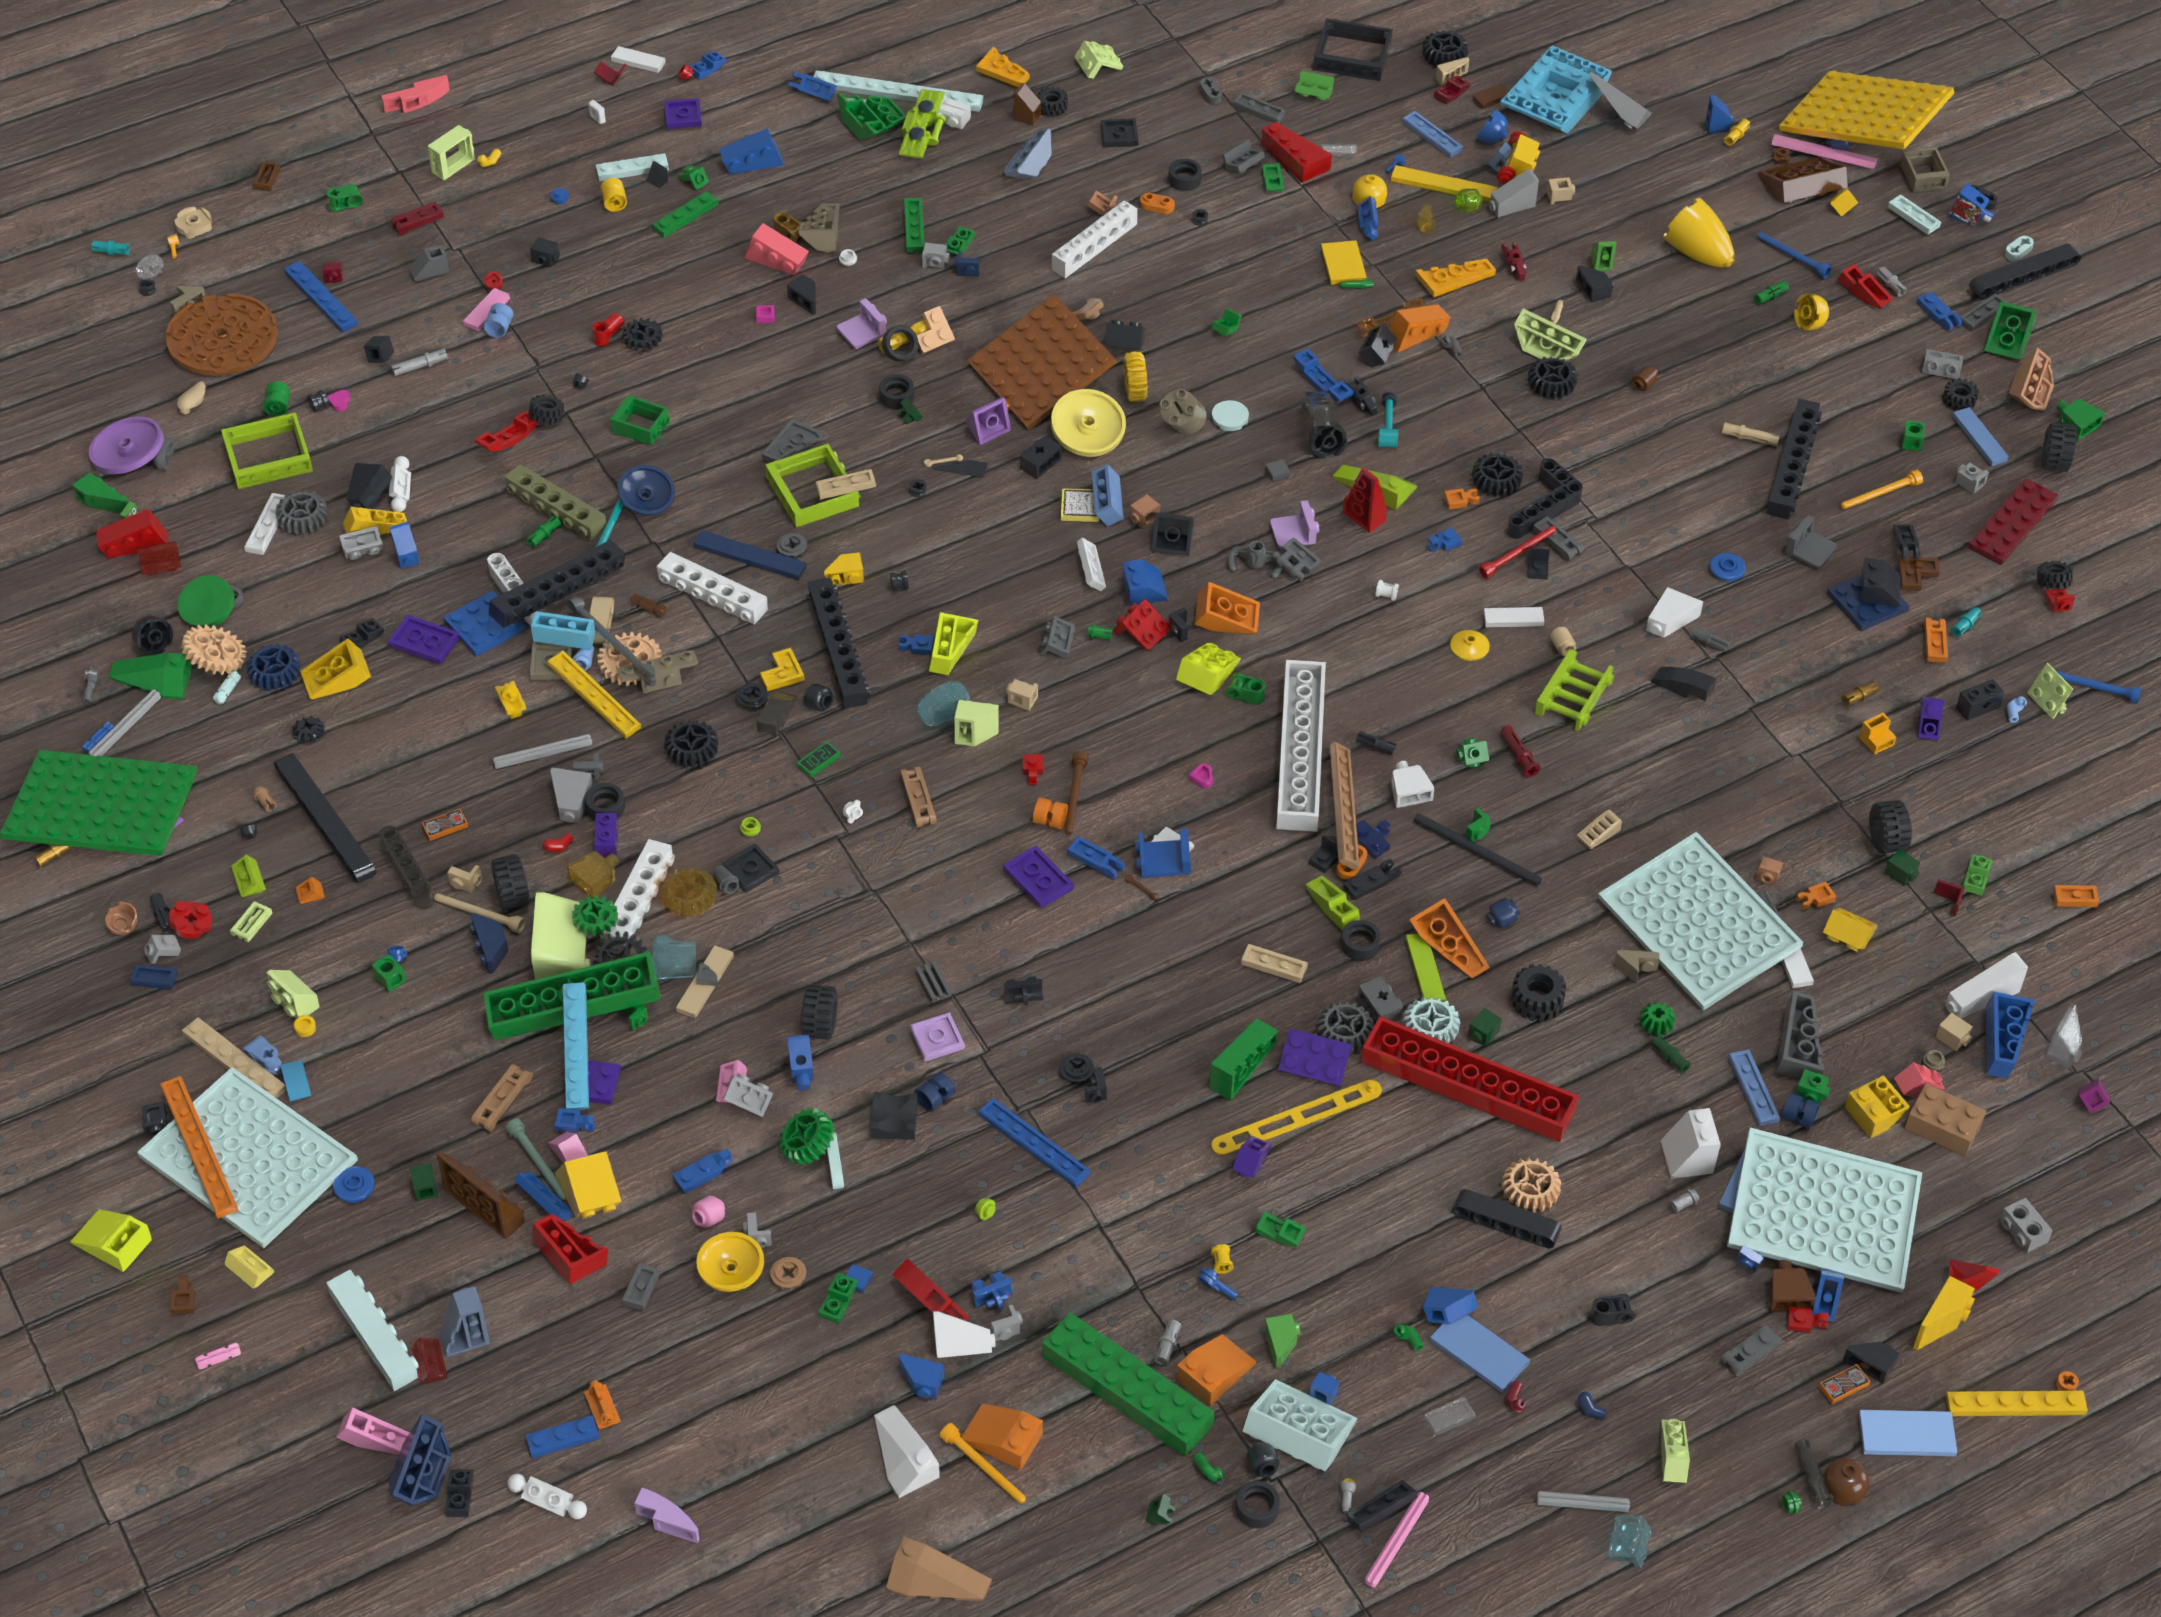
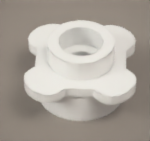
M859 800L848 802L844 806L843 815L848 818V823H853L855 819H858L863 814Z

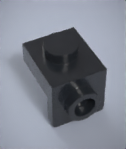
M1185 607L1169 614L1168 624L1170 632L1180 642L1188 639L1187 609Z
M162 1101L142 1106L144 1119L142 1128L147 1133L158 1134L168 1125L165 1103Z

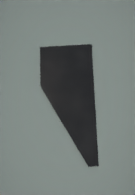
M967 460L933 466V469L983 478L988 463Z

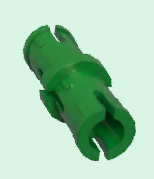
M1782 280L1778 284L1766 287L1764 291L1754 295L1755 303L1761 305L1770 299H1776L1778 295L1789 290L1788 283Z
M551 516L548 521L543 525H539L536 528L537 530L526 539L527 544L535 548L541 541L548 539L550 533L561 525L560 520L557 517L555 518V516Z

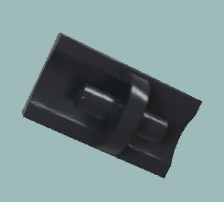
M1036 976L1028 977L1025 981L1008 979L1004 983L1005 1003L1023 1002V1005L1027 1006L1028 1001L1043 1000L1042 979H1037Z

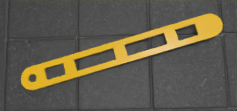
M1366 1080L1218 1136L1212 1141V1150L1220 1156L1239 1151L1241 1145L1245 1142L1236 1145L1233 1137L1248 1132L1250 1137L1254 1136L1264 1141L1376 1099L1381 1095L1382 1087L1375 1080ZM1355 1091L1359 1092L1361 1098L1346 1103L1343 1098L1344 1095ZM1331 1100L1336 1105L1332 1109L1305 1119L1301 1114L1302 1111ZM1289 1116L1294 1122L1261 1135L1258 1129ZM1220 1144H1225L1226 1147H1225V1148H1221V1147H1219V1145H1220Z

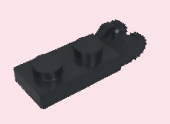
M1893 524L1892 531L1898 548L1901 550L1902 559H1907L1911 550H1913L1914 559H1919L1920 543L1913 525Z
M1388 859L1379 866L1377 865L1344 881L1343 887L1354 900H1357L1388 885L1389 882L1398 878L1402 872L1399 868H1394L1385 875L1384 872L1394 866L1392 859Z

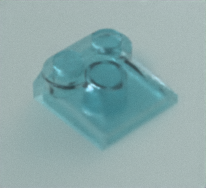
M667 935L656 937L653 941V961L656 967L657 978L695 977L696 941L673 940Z

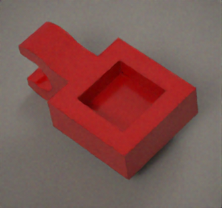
M1023 754V774H1029V785H1037V774H1043V754Z
M1789 1307L1788 1331L1811 1333L1812 1327L1823 1330L1827 1329L1829 1314L1817 1313L1812 1315V1309Z

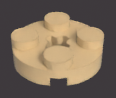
M196 207L185 208L177 214L175 219L177 231L188 239L209 232L212 229L211 215L204 208H201V210L196 209Z

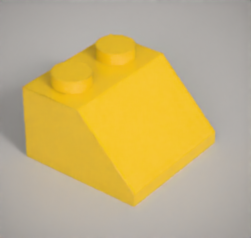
M1842 908L1833 909L1823 933L1828 935V939L1837 943L1841 940L1847 943L1846 947L1858 951V949H1865L1878 924Z

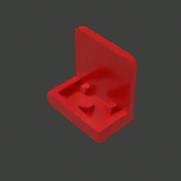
M1146 599L1138 605L1133 603L1127 609L1129 613L1126 616L1124 614L1115 621L1117 625L1113 628V632L1117 636L1124 630H1127L1147 651L1152 649L1170 630L1169 624Z

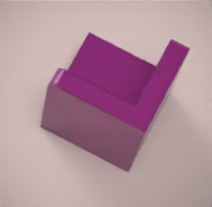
M2099 1078L2079 1088V1095L2090 1113L2110 1104V1096Z

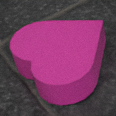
M339 390L326 396L334 410L341 412L347 409V403L350 401V394L347 390Z
M1200 764L1189 774V780L1202 788H1210L1213 785L1212 767L1208 764Z

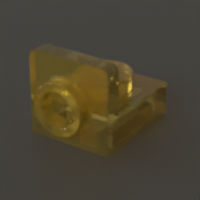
M1427 203L1424 205L1418 216L1416 230L1429 234L1434 233L1436 220L1433 219L1434 214L1431 213L1432 205Z

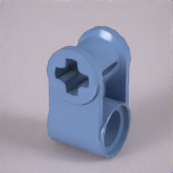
M259 1035L242 1048L246 1055L269 1073L276 1074L281 1070L282 1062L278 1058V1050L263 1036Z

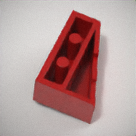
M149 509L96 530L98 547L107 558L169 548L166 529Z
M551 1214L533 1223L532 1240L569 1285L607 1266L608 1248L596 1245L591 1241L590 1237L574 1231V1227L555 1215Z

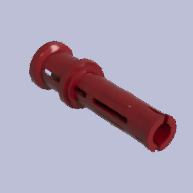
M1506 725L1501 728L1500 733L1515 754L1516 763L1523 768L1525 777L1537 775L1541 769L1540 765L1535 763L1532 753L1525 749L1512 726Z

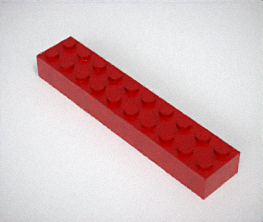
M1381 1016L1363 1046L1361 1062L1558 1142H1561L1577 1110L1579 1099L1577 1094Z

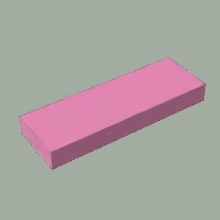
M494 288L463 320L464 326L479 332L483 328L491 306L495 303L505 304L510 299L509 294Z

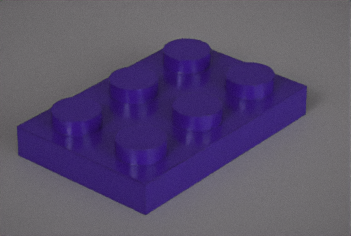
M407 615L388 640V645L391 648L441 665L459 640L460 635L459 632Z
M1036 845L1003 865V870L1040 909L1074 889V884Z
M1289 1028L1278 1070L1341 1087L1352 1045Z

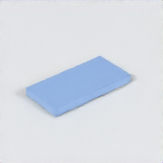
M1859 1411L1863 1454L1956 1456L1957 1454L1952 1412Z

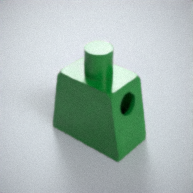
M2077 399L2071 404L2061 400L2056 406V409L2061 412L2058 423L2074 425L2077 433V442L2100 427L2105 414L2104 411L2081 399Z

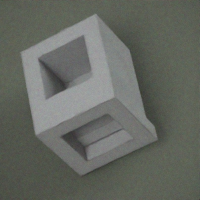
M925 243L922 253V267L945 268V264H948L950 259V253H947V245Z
M1972 463L1966 466L1962 464L1957 470L1956 483L1974 494L1986 484L1989 472L1987 470L1982 471Z

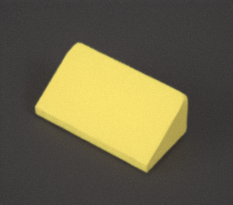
M245 1245L227 1253L225 1266L253 1289L274 1273V1270Z

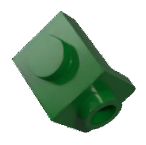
M688 165L678 174L681 181H690L694 190H698L709 183L702 166Z
M1227 308L1224 310L1222 319L1214 321L1211 329L1216 330L1222 336L1235 333L1242 316Z
M1479 808L1474 810L1473 823L1468 825L1466 830V838L1473 842L1484 838L1490 830L1491 819Z
M644 1004L624 1009L631 1015L629 1017L631 1030L634 1031L638 1026L641 1027L646 1023L648 1014L647 1007Z

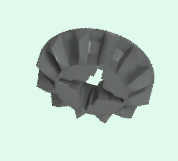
M785 534L778 539L777 550L781 555L796 558L797 555L802 556L803 552L807 551V540L800 534ZM790 543L795 547L794 549H791Z

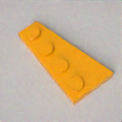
M1488 259L1464 262V265L1460 266L1450 264L1447 268L1441 269L1438 266L1431 267L1429 271L1419 269L1415 272V276L1433 297L1496 275V269Z

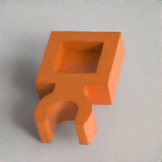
M1462 488L1444 492V498L1449 510L1465 508L1468 503L1478 504L1480 501V497L1477 496V489H1470L1468 492H1464Z
M1823 882L1809 887L1807 893H1799L1796 901H1806L1802 904V909L1806 910L1811 907V904H1815L1818 908L1835 902L1837 896L1828 883Z

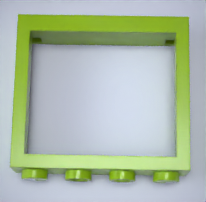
M296 412L221 430L238 489L313 472ZM290 431L295 432L302 455L238 469L231 445Z
M829 444L765 464L766 478L796 528L859 507V498L861 496L856 491L800 509L782 479L783 476L825 462L835 477L847 475L844 464L838 461L836 451L833 452Z

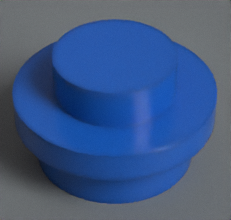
M557 188L551 192V199L554 203L564 204L567 202L569 197L567 190Z
M391 946L387 948L386 955L389 954L396 962H399L407 956V951L404 950V946Z

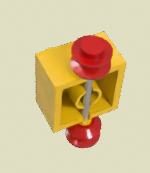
M1512 132L1508 141L1512 151L1507 158L1505 166L1499 169L1497 181L1505 185L1526 170L1531 169L1533 171L1537 163L1535 161L1540 154L1538 150L1540 143L1528 138L1523 132Z

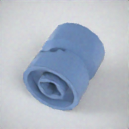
M503 303L493 304L483 325L485 332L495 338L505 336L514 315L512 309Z

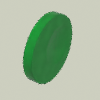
M215 575L198 577L189 582L182 590L178 599L179 614L191 627L197 628L199 625L204 628L207 625L209 628H212L213 625L221 624L230 615L235 602L234 592L230 585L221 577Z

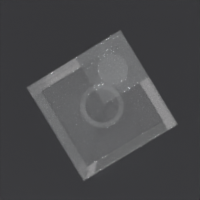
M2072 1003L2057 1027L2046 1058L2069 1069L2073 1061H2079L2083 1052L2079 1050L2082 1044V1037L2076 1005Z

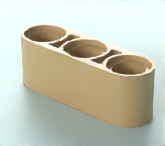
M594 596L590 614L610 632L614 612V598ZM595 630L596 636L593 643H607L608 641Z

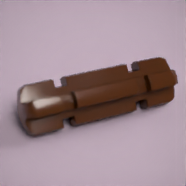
M633 594L630 599L632 605L637 607L640 605V608L651 613L656 612L655 614L661 617L667 611L666 606L648 598H642L638 594Z

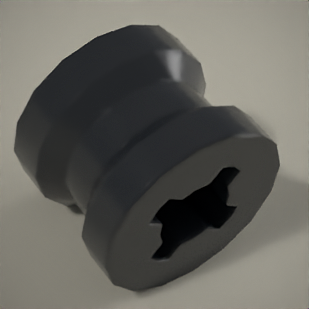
M323 390L317 391L314 395H307L308 403L313 412L319 411L322 407H329L328 399Z
M906 570L898 574L895 572L890 573L893 592L902 588L904 590L909 589Z

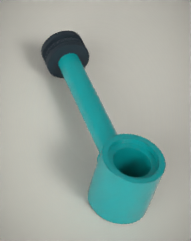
M1385 392L1382 395V404L1385 406V428H1379L1378 447L1397 448L1398 429H1392L1393 407L1397 403V395L1394 392Z

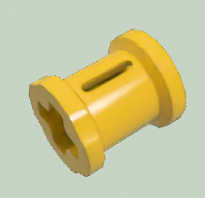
M1226 1244L1216 1245L1211 1249V1255L1215 1260L1214 1271L1218 1274L1229 1273L1234 1268L1229 1256L1230 1247Z

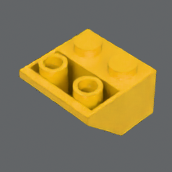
M1884 1075L1849 1092L1845 1104L1846 1110L1870 1139L1887 1131L1910 1108Z

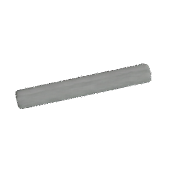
M1538 1491L1537 1504L1620 1512H1628L1630 1508L1628 1498Z

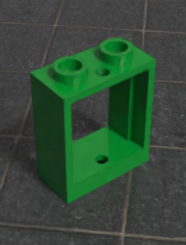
M627 395L610 419L611 429L613 433L652 446L655 440L659 439L663 429L669 425L668 408ZM634 413L656 420L650 429L628 423Z

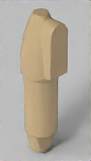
M1558 300L1551 316V322L1555 324L1559 321L1563 308L1562 300Z

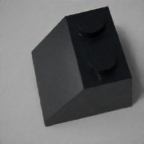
M1157 512L1155 515L1151 551L1190 556L1195 517Z
M1865 558L1861 571L1860 602L1900 606L1901 575L1885 560Z

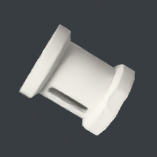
M1379 580L1375 596L1389 597L1395 601L1399 585L1396 583L1392 585Z

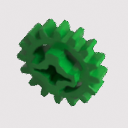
M595 895L594 899L587 896L586 901L580 899L579 905L575 904L574 911H572L573 925L577 926L578 931L584 930V935L591 932L593 937L596 936V933H600L603 936L605 930L611 932V926L616 927V921L618 920L617 906H613L612 900L606 902L605 896L602 899H598V895Z

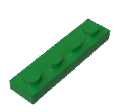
M705 191L653 223V230L663 238H666L719 205L718 199Z
M905 198L907 252H923L922 198Z

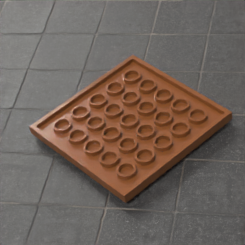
M1052 294L967 360L969 365L996 395L1007 400L1010 404V410L1028 430L1049 416L1061 397L1069 392L1084 389L1117 363L1108 350L1055 294Z

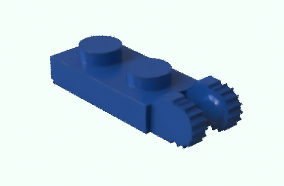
M793 71L792 76L802 81L800 85L789 81V87L831 102L837 88L835 84Z
M1932 291L1917 298V304L1946 330L1953 329V324L1956 327L1961 326L1962 320L1960 316L1954 313Z
M1080 836L1067 849L1069 856L1099 872H1103L1105 876L1112 879L1118 876V872L1115 869L1121 871L1125 867L1124 862L1113 856L1112 853Z

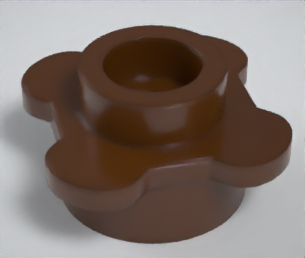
M1784 148L1773 149V159L1776 163L1785 164L1791 160L1789 156L1790 150Z

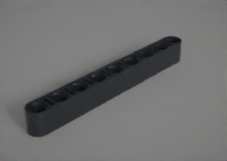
M290 753L274 761V766L279 776L353 880L358 884L375 876L376 870L371 860L297 757Z

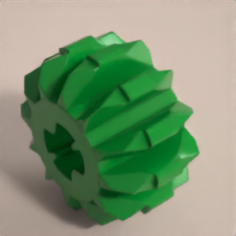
M1658 1001L1654 1005L1648 1002L1646 1007L1641 1009L1639 1024H1641L1642 1031L1648 1030V1035L1654 1033L1657 1037L1660 1033L1666 1036L1668 1031H1672L1676 1019L1672 1007L1666 1008V1002L1662 1005Z

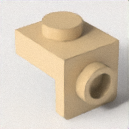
M477 865L474 866L470 873L453 866L448 871L450 885L456 889L472 893L475 887H478L482 882L480 866Z

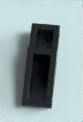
M1660 667L1651 682L1685 698L1691 694L1706 701L1714 690L1716 678L1686 668Z

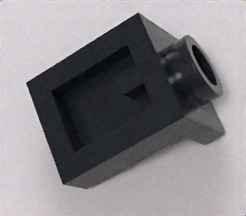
M1102 1067L1093 1068L1094 1077H1090L1091 1087L1085 1088L1086 1103H1098L1107 1100V1087Z

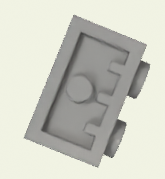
M1926 349L1922 372L1958 379L1963 364V356Z
M739 1073L737 1077L731 1075L729 1079L731 1081L723 1096V1100L763 1117L773 1095L772 1092L768 1091L770 1087L759 1082L757 1085L749 1082L750 1078Z

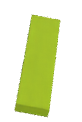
M1418 933L1406 935V943L1422 997L1429 1000L1432 996L1433 1000L1441 998V1002H1446L1431 946Z

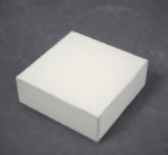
M590 101V116L599 124L606 122L604 108L596 101Z

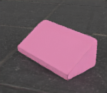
M739 1060L720 1066L717 1102L729 1103L723 1100V1096L731 1081L729 1080L731 1075L737 1077L739 1073L746 1076L747 1067Z

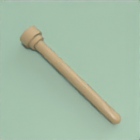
M439 893L434 895V900L500 922L507 925L512 932L520 934L525 928L526 919L517 915L507 917Z

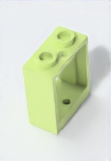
M460 125L428 145L431 171L442 180H446L475 160L472 134L468 129ZM458 144L459 151L446 159L445 152Z

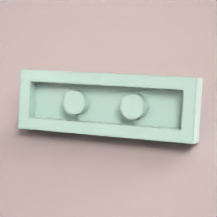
M1901 194L1888 203L1889 209L1927 235L1940 227L1941 221Z

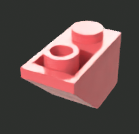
M1914 1062L1894 1077L1903 1094L1913 1099L1919 1097L1925 1084L1942 1091L1945 1089L1941 1082L1942 1077L1936 1070L1932 1071L1926 1066H1921Z

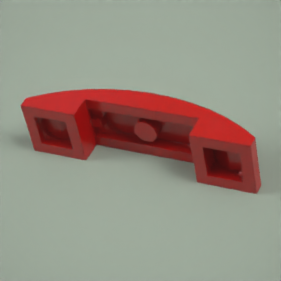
M526 410L515 416L513 424L493 435L486 432L477 437L475 443L489 451L504 450L524 439L538 425V421H533V418H530L529 412Z

